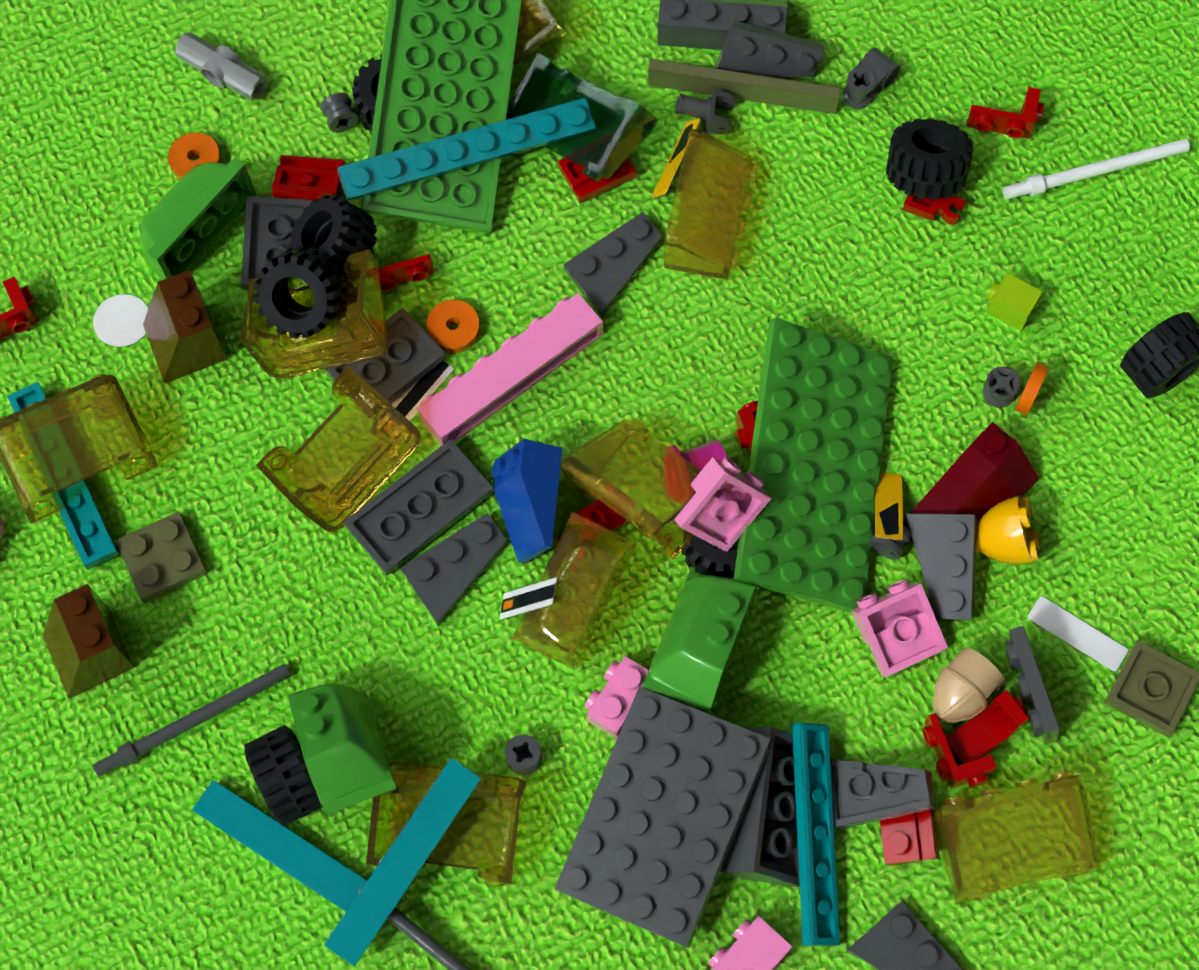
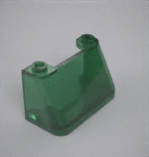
M537 53L507 108L506 120L586 98L596 129L593 132L544 145L543 147L584 168L582 173L597 182L602 177L608 180L653 132L659 120L639 103L627 97H617L575 76L569 70L555 66L550 59Z

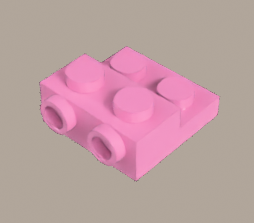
M712 457L690 484L696 491L695 495L674 520L680 528L728 552L743 534L746 526L752 523L771 500L770 496L762 488L765 483L760 477L749 470L745 475L741 474L742 469L727 457L721 462Z
M907 579L897 581L888 586L890 593L879 598L876 593L862 597L857 600L859 607L851 610L864 643L869 645L883 677H888L948 648L921 583H909Z
M626 656L621 663L614 660L604 676V679L608 681L601 692L595 689L585 704V708L589 710L586 714L587 721L617 739L639 687H643L649 670Z

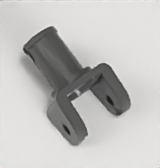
M715 89L712 96L707 97L706 100L679 93L675 114L701 118L702 122H704V131L706 133L729 134L732 131L733 123L729 119L715 115L714 111L715 108L725 110L734 108L736 97L718 89Z

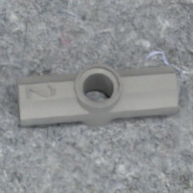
M191 32L183 34L177 41V47L174 51L176 57L199 70L205 79L218 88L227 86L252 102L255 99L259 100L264 94L268 83L267 76L243 63L240 57L230 48L224 45H220L217 48Z

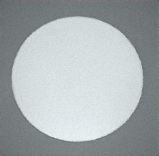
M128 294L115 295L108 298L98 307L94 315L93 327L96 335L104 343L116 347L128 346L139 341L146 334L143 323L148 311L147 305L138 297Z

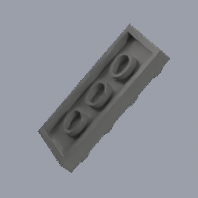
M450 439L346 519L343 524L383 573L388 576L493 494L494 489Z

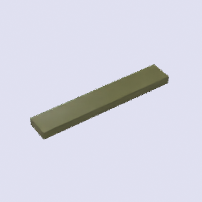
M650 59L648 69V86L712 95L713 91L718 89L734 95L739 100L836 114L841 89L834 86Z

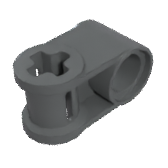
M873 47L848 74L847 87L843 93L844 102L853 109L865 108L883 89L893 82L901 66L876 47Z

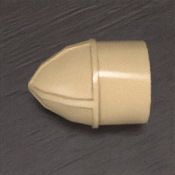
M966 647L962 649L947 668L942 669L935 683L932 703L938 720L955 723L971 719L987 707L986 699L994 690L998 691L1005 684L1003 675L994 664L977 651Z

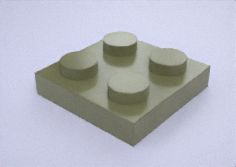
M179 511L115 540L143 603L207 574Z
M1137 640L1133 644L1104 704L1169 738L1172 736L1199 682V672Z

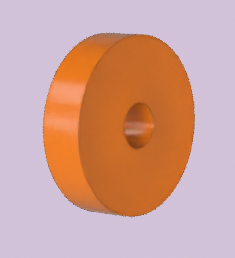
M194 132L179 137L171 145L168 153L169 164L178 179H181L191 168L198 164L222 162L217 143L210 136L203 133ZM193 156H200L195 161L190 160Z
M447 300L441 302L428 315L426 322L428 335L446 353L464 352L471 348L479 337L480 323L478 314L471 305L464 301ZM452 323L459 325L455 330L448 329V326Z
M1039 361L1036 362L1015 411L1026 416L1028 415L1050 366Z

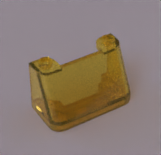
M370 250L357 252L346 258L344 267L347 273L345 276L346 282L342 285L343 288L348 289L347 296L343 299L346 304L335 320L319 333H314L311 337L303 338L300 335L297 339L290 338L289 332L281 335L276 332L278 327L275 325L270 328L265 323L268 320L265 314L260 317L257 311L261 307L260 303L254 302V295L259 292L254 289V284L259 278L250 280L240 342L268 375L275 378H289L378 357L386 351L388 335L379 264ZM288 284L289 292L296 302L306 307H313L314 296L308 285L292 289Z
M349 365L341 372L332 385V395L341 404L295 453L285 446L273 448L256 465L295 508L328 532H335L343 528V522L366 504L417 448L421 439L418 428Z
M635 418L631 421L621 420L569 453L559 465L560 469L580 493L588 499L600 500L636 526L646 538L657 541L660 545V551L672 560L676 558L694 536V534L680 528L674 519L695 495L696 491L690 484L701 470L647 434L649 432L648 429Z
M400 762L389 763L396 789L373 797L366 859L367 865L378 866L444 768ZM473 772L481 777L480 782L425 863L478 870L477 875L484 879V883L489 886L500 887L504 886L505 883L511 884L515 871L527 782L515 777Z

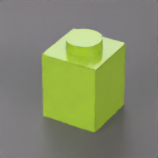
M1006 273L1001 284L995 281L986 296V299L990 301L986 313L1022 331L1037 306L1043 291Z

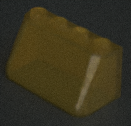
M689 130L666 232L664 268L725 280L729 279L731 268L737 269L740 250L735 249L737 239L743 240L746 221L741 220L743 211L749 212L753 192L747 190L749 182L755 183L759 165L753 163L752 155L705 131Z

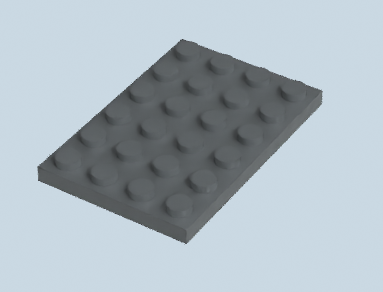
M639 687L555 886V890L690 948L773 740Z

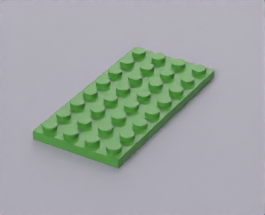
M390 0L368 159L506 120L522 0ZM501 158L362 197L361 209L370 214L490 233Z
M774 318L769 322L749 471L755 473L763 480L765 484L762 488L770 496L771 500L752 523L746 526L743 534L739 537L734 580L850 613L851 610L859 607L857 600L866 596L871 545L868 543L873 535L875 487H878L892 356L778 318Z

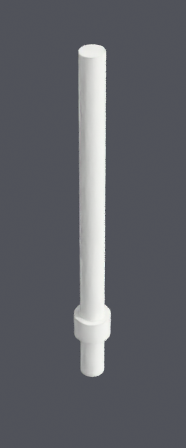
M1187 139L1046 176L1041 174L1030 176L1024 182L1003 187V195L1007 200L1026 194L1030 196L1042 194L1048 188L1188 152L1190 145Z

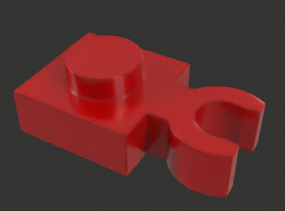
M907 195L902 210L933 221L935 215L938 214L942 216L946 223L956 225L959 215L952 213L949 209L956 208L962 211L965 201L960 197L946 199L940 197L939 200H931V198L919 199L917 196Z

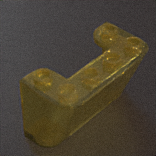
M96 375L85 383L73 388H66L57 395L41 402L31 403L26 408L8 416L0 417V461L30 524L63 509L56 495V492L119 464L126 480L158 467L153 451L120 383L113 375ZM139 459H146L140 465L131 467V464H133L135 461ZM49 502L47 506L41 509H34L40 503Z
M1066 770L1051 775L1052 780L1038 783L1037 778H1032L1016 783V789L1003 792L1001 787H993L981 791V797L967 800L966 795H959L944 800L945 805L939 807L938 812L935 814L938 844L956 905L991 897L997 891L1059 876L1061 880L1097 872L1101 869L1082 775H1074L1072 770Z

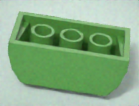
M234 158L228 165L209 162L194 166L170 189L139 226V232L144 253L149 266L160 280L188 271L246 208L247 196H257L245 164L237 158Z
M690 570L642 688L710 714L753 604L757 586L734 580L733 578L699 574Z
M328 683L288 695L303 758L326 815L396 789L365 690L357 692L348 686Z

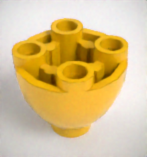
M1019 495L1006 499L992 507L977 523L976 554L982 553L993 560L1011 565L1034 564L1036 560H1039L1038 549H1041L1037 529L1030 530V517L1033 514L1029 497L1021 498Z

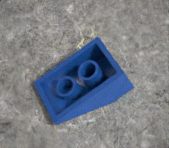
M528 439L521 440L497 458L492 468V477L495 478L494 492L517 561L523 564L552 547L562 448Z

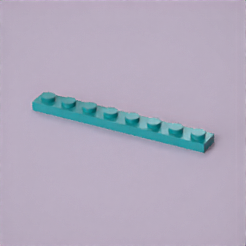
M582 98L340 166L337 171L346 199L351 201L590 133L596 127L587 100Z

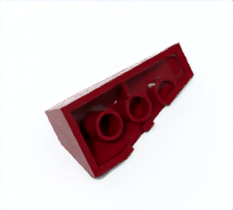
M992 422L909 514L976 515L977 522H979L998 503L1019 495L1022 498L1039 480V477L1019 443ZM905 518L903 525L910 530L907 518ZM911 535V537H910L909 540L914 544L913 538H912V535Z

